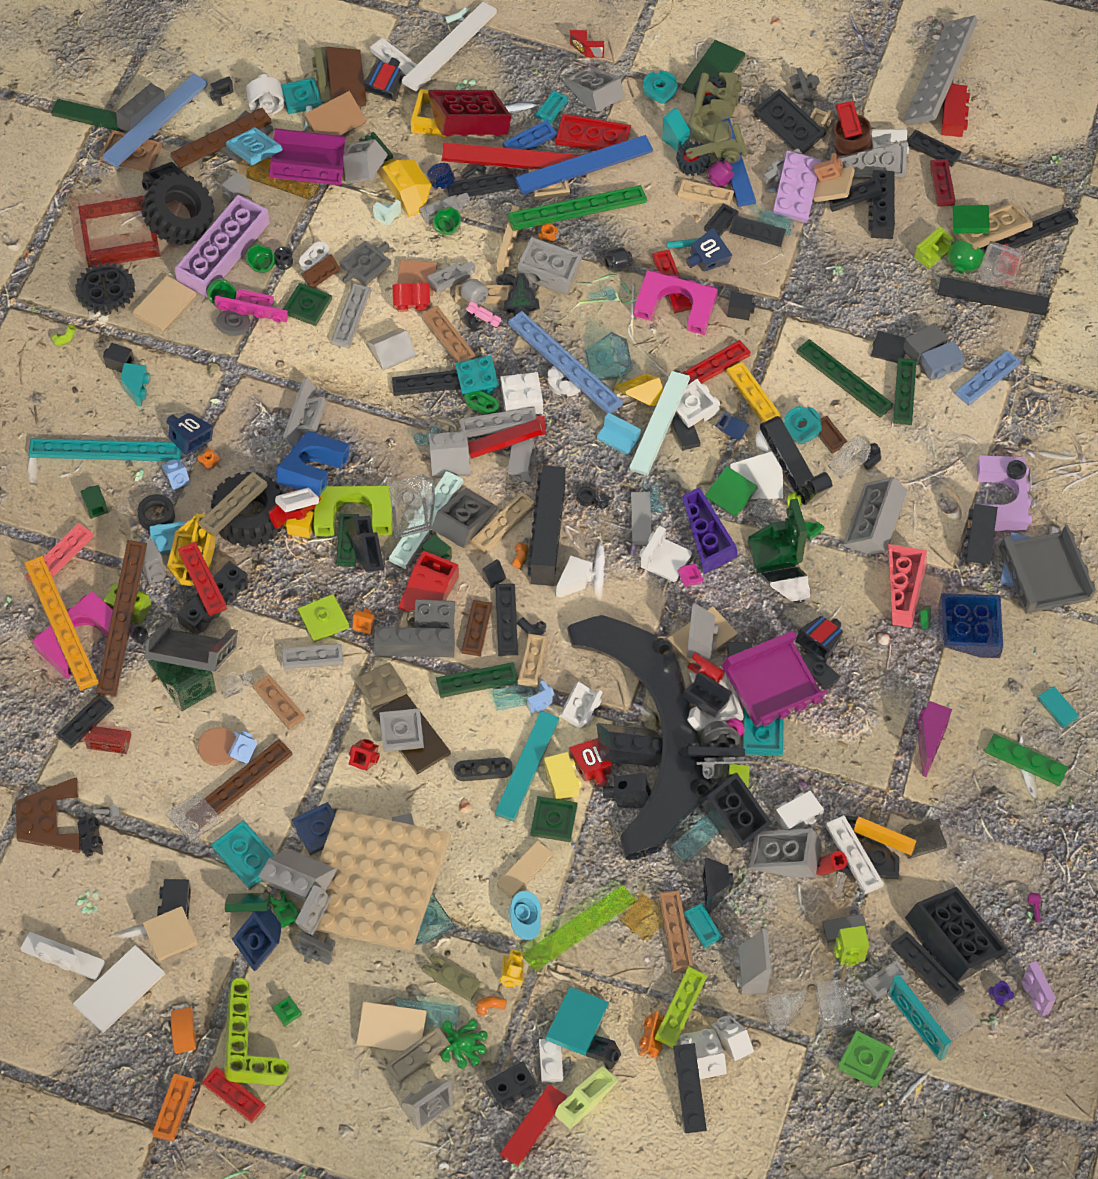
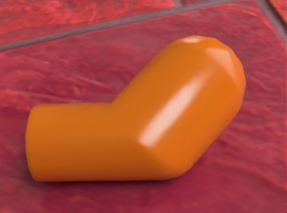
M494 996L483 998L477 1002L476 1012L477 1014L485 1015L487 1009L491 1007L505 1010L507 999Z

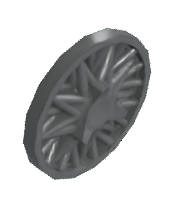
M230 310L223 311L216 318V326L224 334L238 336L249 330L250 318L246 314L241 315Z

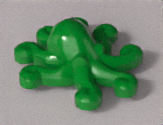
M470 1019L468 1025L462 1026L458 1031L451 1028L452 1023L450 1021H444L442 1029L450 1035L446 1038L451 1045L443 1050L441 1054L442 1061L449 1062L451 1060L449 1053L453 1051L455 1058L458 1060L457 1066L460 1069H464L468 1064L462 1053L471 1059L472 1066L479 1065L480 1057L474 1054L473 1051L484 1055L486 1053V1046L482 1043L475 1044V1041H485L488 1038L487 1032L482 1030L479 1033L471 1032L467 1034V1032L477 1028V1021L475 1019Z

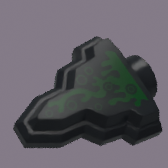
M518 273L513 281V289L508 292V299L504 301L503 311L514 313V316L523 311L529 316V312L540 309L539 299L535 298L534 291L529 288V281L526 275Z

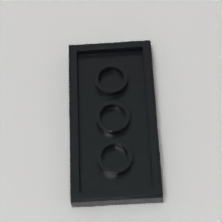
M780 89L753 111L754 115L793 151L799 149L802 154L807 152L826 135V131Z

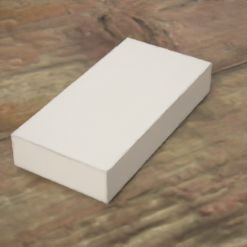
M305 488L276 496L275 502L285 512L318 504L319 497L310 488Z

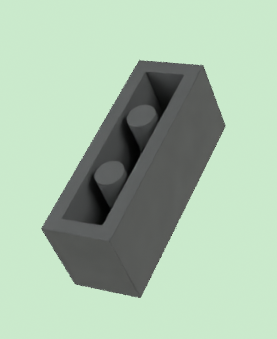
M150 83L116 111L118 128L128 133L165 100L164 90Z

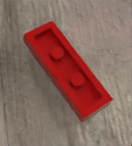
M217 1066L202 1082L205 1088L250 1123H253L266 1108L262 1101L239 1083L226 1079L224 1072Z

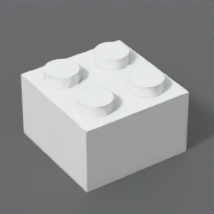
M538 372L501 376V393L505 412L535 407L536 416H543V399Z

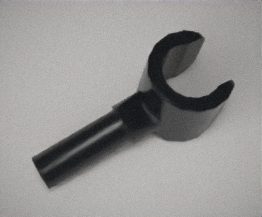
M474 164L473 168L462 175V177L466 179L476 171L482 174L487 169L486 165Z

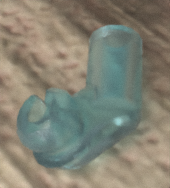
M432 426L427 434L416 433L413 439L419 446L429 444V434L439 433L440 429L437 426Z

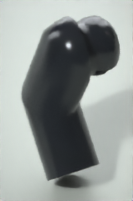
M510 273L498 275L496 282L498 285L513 286L515 276Z
M467 311L463 319L468 328L476 329L480 322L474 317L475 313L472 314Z
M871 443L868 446L869 458L863 462V467L866 470H870L881 461V449L877 443Z
M524 617L520 618L517 622V625L527 634L542 635L547 627L543 621L530 624Z

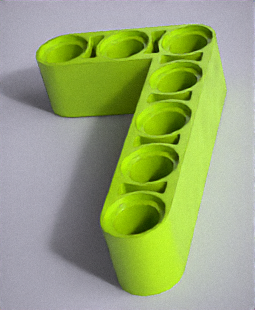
M244 978L234 979L228 994L225 1077L231 1082L282 1085L286 1081L290 1070L289 1063L286 1060L247 1056L250 984ZM233 1028H239L241 1031H236ZM232 1047H237L240 1051L234 1050ZM235 1066L238 1067L240 1070H234L231 1067ZM253 1068H257L261 1070V1072H256L253 1070ZM275 1070H279L283 1074H278L275 1072Z

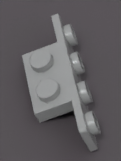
M303 378L283 435V439L291 448L297 445L300 433L317 431L327 402L323 397L313 398L316 387L308 378Z

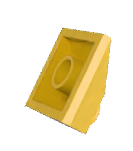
M648 373L613 386L614 390L650 406L657 405L663 392L660 378Z

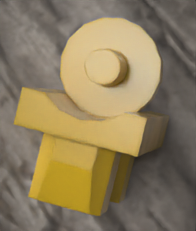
M511 949L509 956L503 955L500 981L504 986L514 987L515 985H522L523 952Z

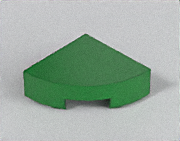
M805 521L807 528L806 538L808 540L813 539L824 531L822 524Z
M931 605L923 606L919 611L922 629H929Z

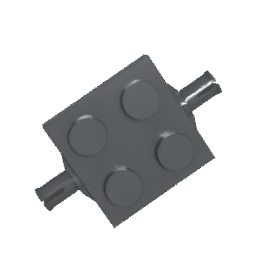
M363 241L339 262L340 267L347 271V274L341 277V281L347 284L348 281L354 278L365 286L368 285L391 265V260L383 254L390 247L389 244L384 241L379 247H375Z

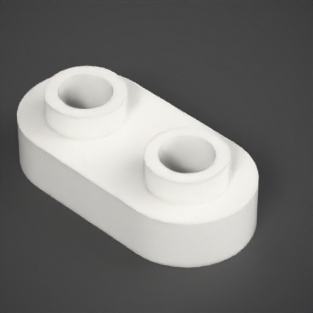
M324 242L314 243L299 259L301 270H307L329 254V246Z

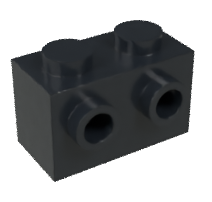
M523 1061L485 1081L486 1090L498 1111L502 1108L508 1109L516 1103L515 1101L522 1097L523 1099L530 1097L536 1090V1081Z

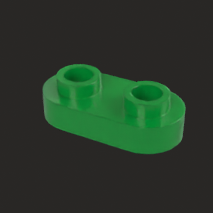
M482 391L465 394V404L483 415L499 412V402L496 398Z

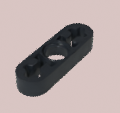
M506 757L459 761L454 766V776L462 782L507 778L512 774V762ZM503 764L506 767L505 771H502L501 765ZM481 765L489 768L486 773H480L477 769ZM492 765L495 767V772H492ZM461 768H465V774H461Z

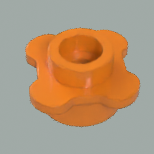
M552 224L542 225L541 233L538 234L539 239L549 240L550 242L555 241L558 228Z
M207 449L203 455L197 457V460L202 462L203 467L206 469H211L220 461V456L214 454L212 449Z

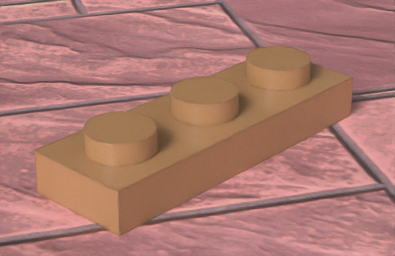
M269 674L253 684V689L288 730L305 719L304 714Z

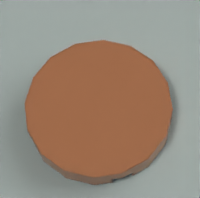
M216 727L206 731L201 736L198 750L200 757L205 763L212 766L226 765L235 759L228 756L236 738L231 730Z

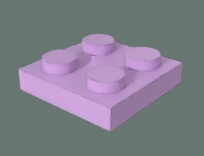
M1035 961L1029 963L1022 979V985L1027 993L1029 992L1034 1009L1039 1011L1042 1017L1050 1013L1056 997L1038 962Z

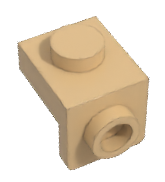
M815 108L810 116L826 133L835 122L832 110L825 112Z

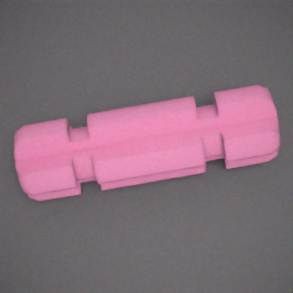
M474 302L469 303L466 309L468 312L475 313V316L487 323L488 321L491 322L490 324L494 327L500 324L501 317L493 316L492 312L481 306L478 307V304Z

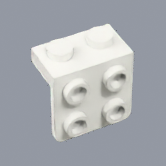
M659 526L656 532L653 531L651 533L647 547L643 546L639 555L641 557V568L675 582L679 578L677 570L682 566H686L692 552L666 540V529Z
M703 1029L697 1032L683 1033L679 1036L676 1045L695 1043L700 1079L727 1074L725 1054L715 1029Z

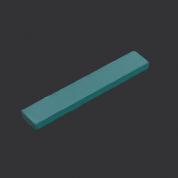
M543 711L540 712L495 811L496 816L515 821L559 723V717Z

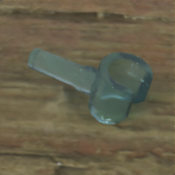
M608 286L600 293L590 294V299L606 296L611 301L616 298L614 289Z

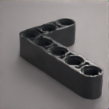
M775 416L760 424V430L794 492L797 493V496L800 495L801 503L807 505L821 498L833 486L830 476L826 472L813 476L779 416Z

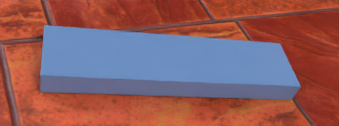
M1006 350L957 389L955 395L969 406L1018 367L1021 361Z

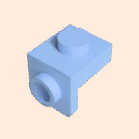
M180 459L170 460L162 465L163 471L169 479L173 490L190 484L186 468Z
M544 680L540 681L541 692L527 698V708L531 714L541 712L552 705L554 692L552 687L546 685Z
M242 730L241 734L235 731L233 735L236 738L228 756L248 764L258 742L252 739L253 735Z

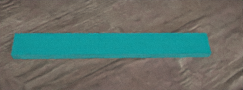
M40 438L30 439L28 452L29 458L167 462L174 459L181 460L182 451L173 442Z

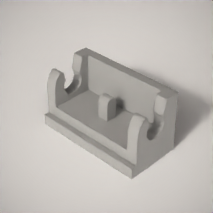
M525 440L512 445L508 474L513 475V480L532 482L537 453L533 440Z

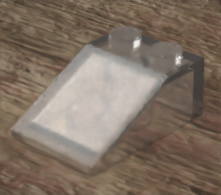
M421 474L389 483L395 538L399 539L431 530L435 505L433 479Z

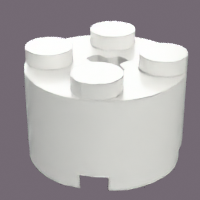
M262 74L246 85L251 112L263 108L266 113L270 112V115H274L283 108L282 87L277 79Z

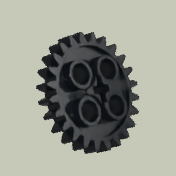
M99 262V267L93 264L91 270L85 268L86 274L80 273L81 278H77L78 284H75V293L78 302L82 304L83 308L87 306L88 311L93 309L94 314L99 310L102 315H104L105 311L111 314L113 309L119 312L118 307L125 308L124 303L130 304L129 298H134L135 282L128 269H123V265L117 268L116 263L110 266L109 262H106V265L103 266ZM102 276L105 277L109 300L105 298Z

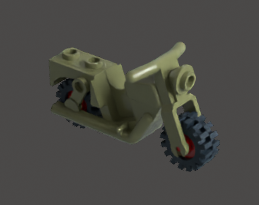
M720 72V78L717 77L716 79L715 76L709 78L707 73H702L700 82L697 81L696 86L694 85L693 94L695 102L689 125L695 143L689 142L688 146L685 143L684 148L680 147V152L677 151L676 160L682 173L685 172L688 176L689 173L691 176H694V173L700 175V171L704 173L705 168L708 169L709 165L721 160V158H724L729 163H735L740 160L739 153L743 157L748 155L739 125L737 123L732 125L735 139H732V130L729 122L726 120L721 121L733 117L735 107L738 105V94L741 92L742 83L739 81L737 73Z

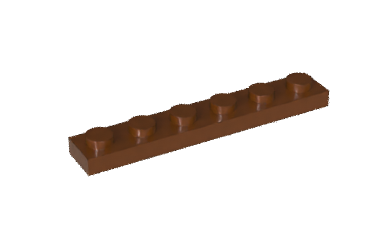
M260 108L171 152V158L181 169L225 147L226 141L255 127L261 129L271 124V118L263 108Z

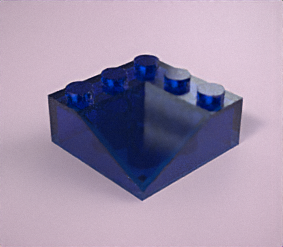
M941 593L938 611L943 647L979 658H1000L1003 650L1001 595Z

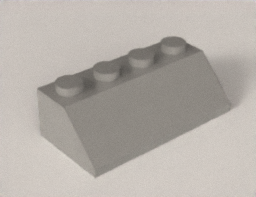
M895 477L864 484L843 543L845 547L870 555L887 551L908 491Z

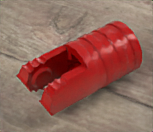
M693 653L692 659L702 667L695 663H689L687 668L696 674L701 672L717 683H720L725 671L698 653Z
M835 851L821 857V865L817 866L816 874L824 876L845 868L847 865L846 855L841 851Z

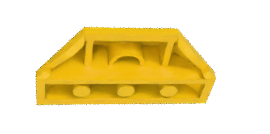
M390 159L379 167L378 174L396 200L400 201L401 207L408 217L420 213V208L426 206L431 183L415 160Z
M195 514L191 520L175 532L167 568L181 585L194 586L178 553L179 548L196 541L210 570L216 535L213 537L199 525V521L206 514Z

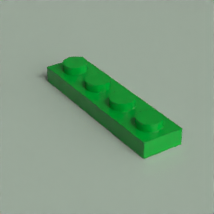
M995 733L985 750V753L1059 787L1069 768Z

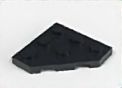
M845 816L854 831L858 817ZM854 832L880 878L898 879L899 856L894 851L892 852L885 844ZM848 865L836 871V875L854 876Z

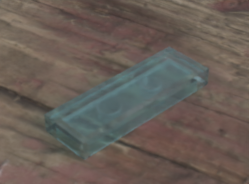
M707 814L673 843L671 849L686 862L718 835L720 831Z
M396 997L395 1006L427 1011L425 1025L442 1027V1023L448 1020L452 1023L451 1028L456 1029L460 1010L459 1006Z

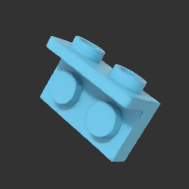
M178 521L172 524L150 526L151 540L155 541L161 555L170 554L175 532L186 522Z

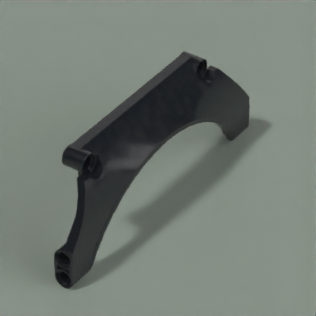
M604 615L591 617L567 627L571 647L602 654L630 670L644 684L653 698L662 727V760L655 785L644 807L620 837L625 859L635 860L661 851L662 846L682 821L701 805L698 801L701 793L711 789L713 784L711 778L707 779L703 776V764H697V762H705V757L681 756L682 747H687L688 743H700L701 747V740L698 731L687 720L692 708L690 702L682 697L686 686L677 653L669 641L657 642L654 634L626 622Z

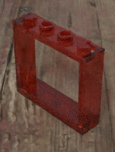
M143 195L78 206L88 268H92L93 264L99 267V262L105 266L106 262L112 265L113 263L118 264L161 257L157 234L152 232V241L91 250L86 219L141 211L143 209L141 207L144 199Z

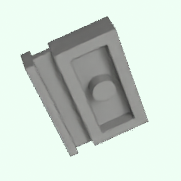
M313 885L295 923L305 933L313 936L331 897L321 887Z

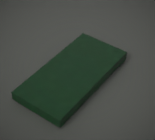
M714 40L682 85V90L693 94L694 85L696 86L697 81L700 82L702 73H707L709 78L715 76V79L717 77L720 78V72L734 73L745 58V52Z

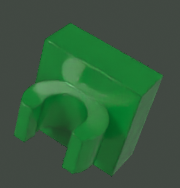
M290 996L272 1007L273 1012L284 1027L302 1016V1012Z

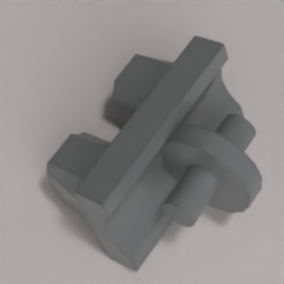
M797 68L798 74L789 77L793 88L802 85V87L793 90L797 101L807 98V101L811 102L813 98L809 88L812 90L817 89L816 86L820 83L819 77L808 74L806 78L802 68Z
M316 931L313 936L303 932L298 934L296 950L305 955V963L309 964L312 959L327 965L331 963L335 940L325 938L322 942L318 940Z

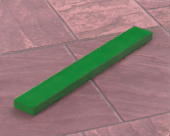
M638 185L507 213V218L512 230L515 231L643 204L647 202V197L642 186Z

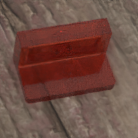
M93 726L91 733H86L84 740L87 749L127 754L132 733L126 730Z

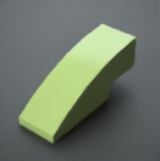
M602 1066L576 1087L573 1094L558 1106L555 1116L569 1129L573 1128L605 1097L618 1082V1079Z

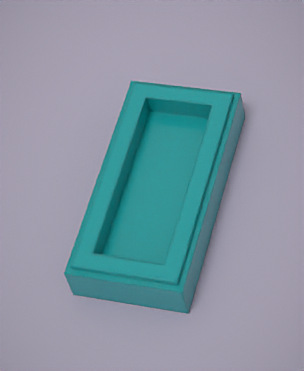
M553 90L536 112V118L542 121L548 120L552 124L567 104L568 97Z
M1055 686L1038 696L1040 703L1062 728L1079 718V714Z
M702 903L684 911L685 919L704 949L722 940L721 933Z

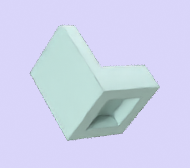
M396 200L393 204L386 202L384 205L376 202L373 206L374 218L386 225H389L401 212L399 200Z

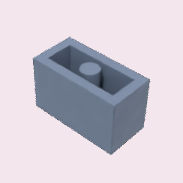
M955 341L922 353L919 365L931 381L936 378L940 379L951 372L961 370L965 356Z

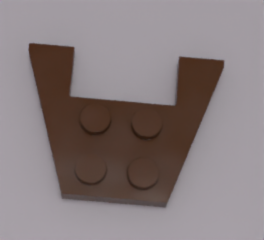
M77 777L16 801V835L18 842L38 846L47 845L59 850L67 849L72 850L74 853H80L79 833L58 835L57 811L58 799L79 797Z

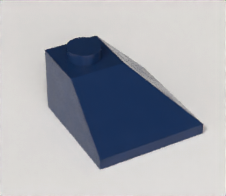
M271 909L267 911H254L232 938V941L253 971H257L280 941L282 925Z

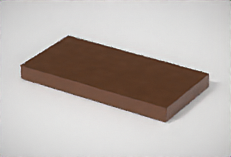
M326 47L330 100L350 91L358 106H366L361 50Z

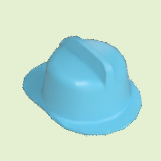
M521 891L513 897L508 909L511 927L514 933L524 940H532L537 937L540 932V902L533 893Z

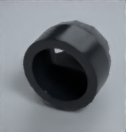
M142 626L135 627L132 632L133 640L136 643H144L145 639L149 637L147 629Z

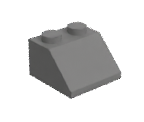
M467 431L429 434L432 478H442L446 471L456 476L470 475Z
M698 604L692 605L687 657L692 658L693 653H698L705 659L710 660L711 653L716 651L717 641H713V635L717 636L718 624H715V615Z

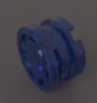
M445 162L435 164L427 172L428 179L434 189H438V187H441V189L447 188L455 180L451 166Z

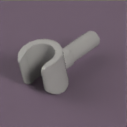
M113 805L109 809H93V814L109 815L112 821L121 820V811L117 806Z

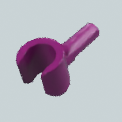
M1030 892L1028 904L1034 905L1035 920L1038 923L1041 922L1039 910L1041 896L1038 893Z

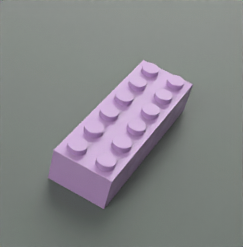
M237 195L176 266L177 281L207 297V288L210 283L216 279H223L270 223L268 210Z

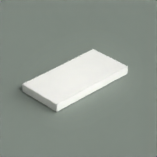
M135 945L81 995L73 1005L94 1026L104 1033L165 975V972Z

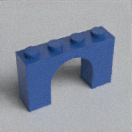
M307 431L303 437H300L297 445L292 447L291 452L285 455L283 462L277 465L275 475H277L276 483L296 490L310 488L319 497L327 487L328 471L305 463L320 462L341 469L348 461L350 444Z

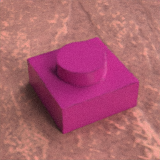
M696 564L682 566L677 570L685 587L699 585L704 581Z

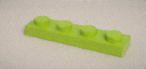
M688 966L654 1038L655 1040L672 1048L676 1045L707 975Z

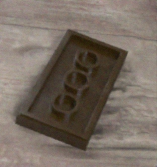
M405 694L374 711L372 714L381 726L380 712L418 708L411 698ZM421 712L424 748L399 750L417 775L451 754L449 748Z

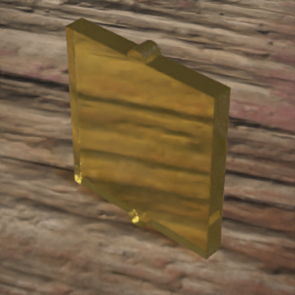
M642 894L620 919V922L628 927L631 933H636L647 942L663 924L661 907L658 906L657 902L654 903Z

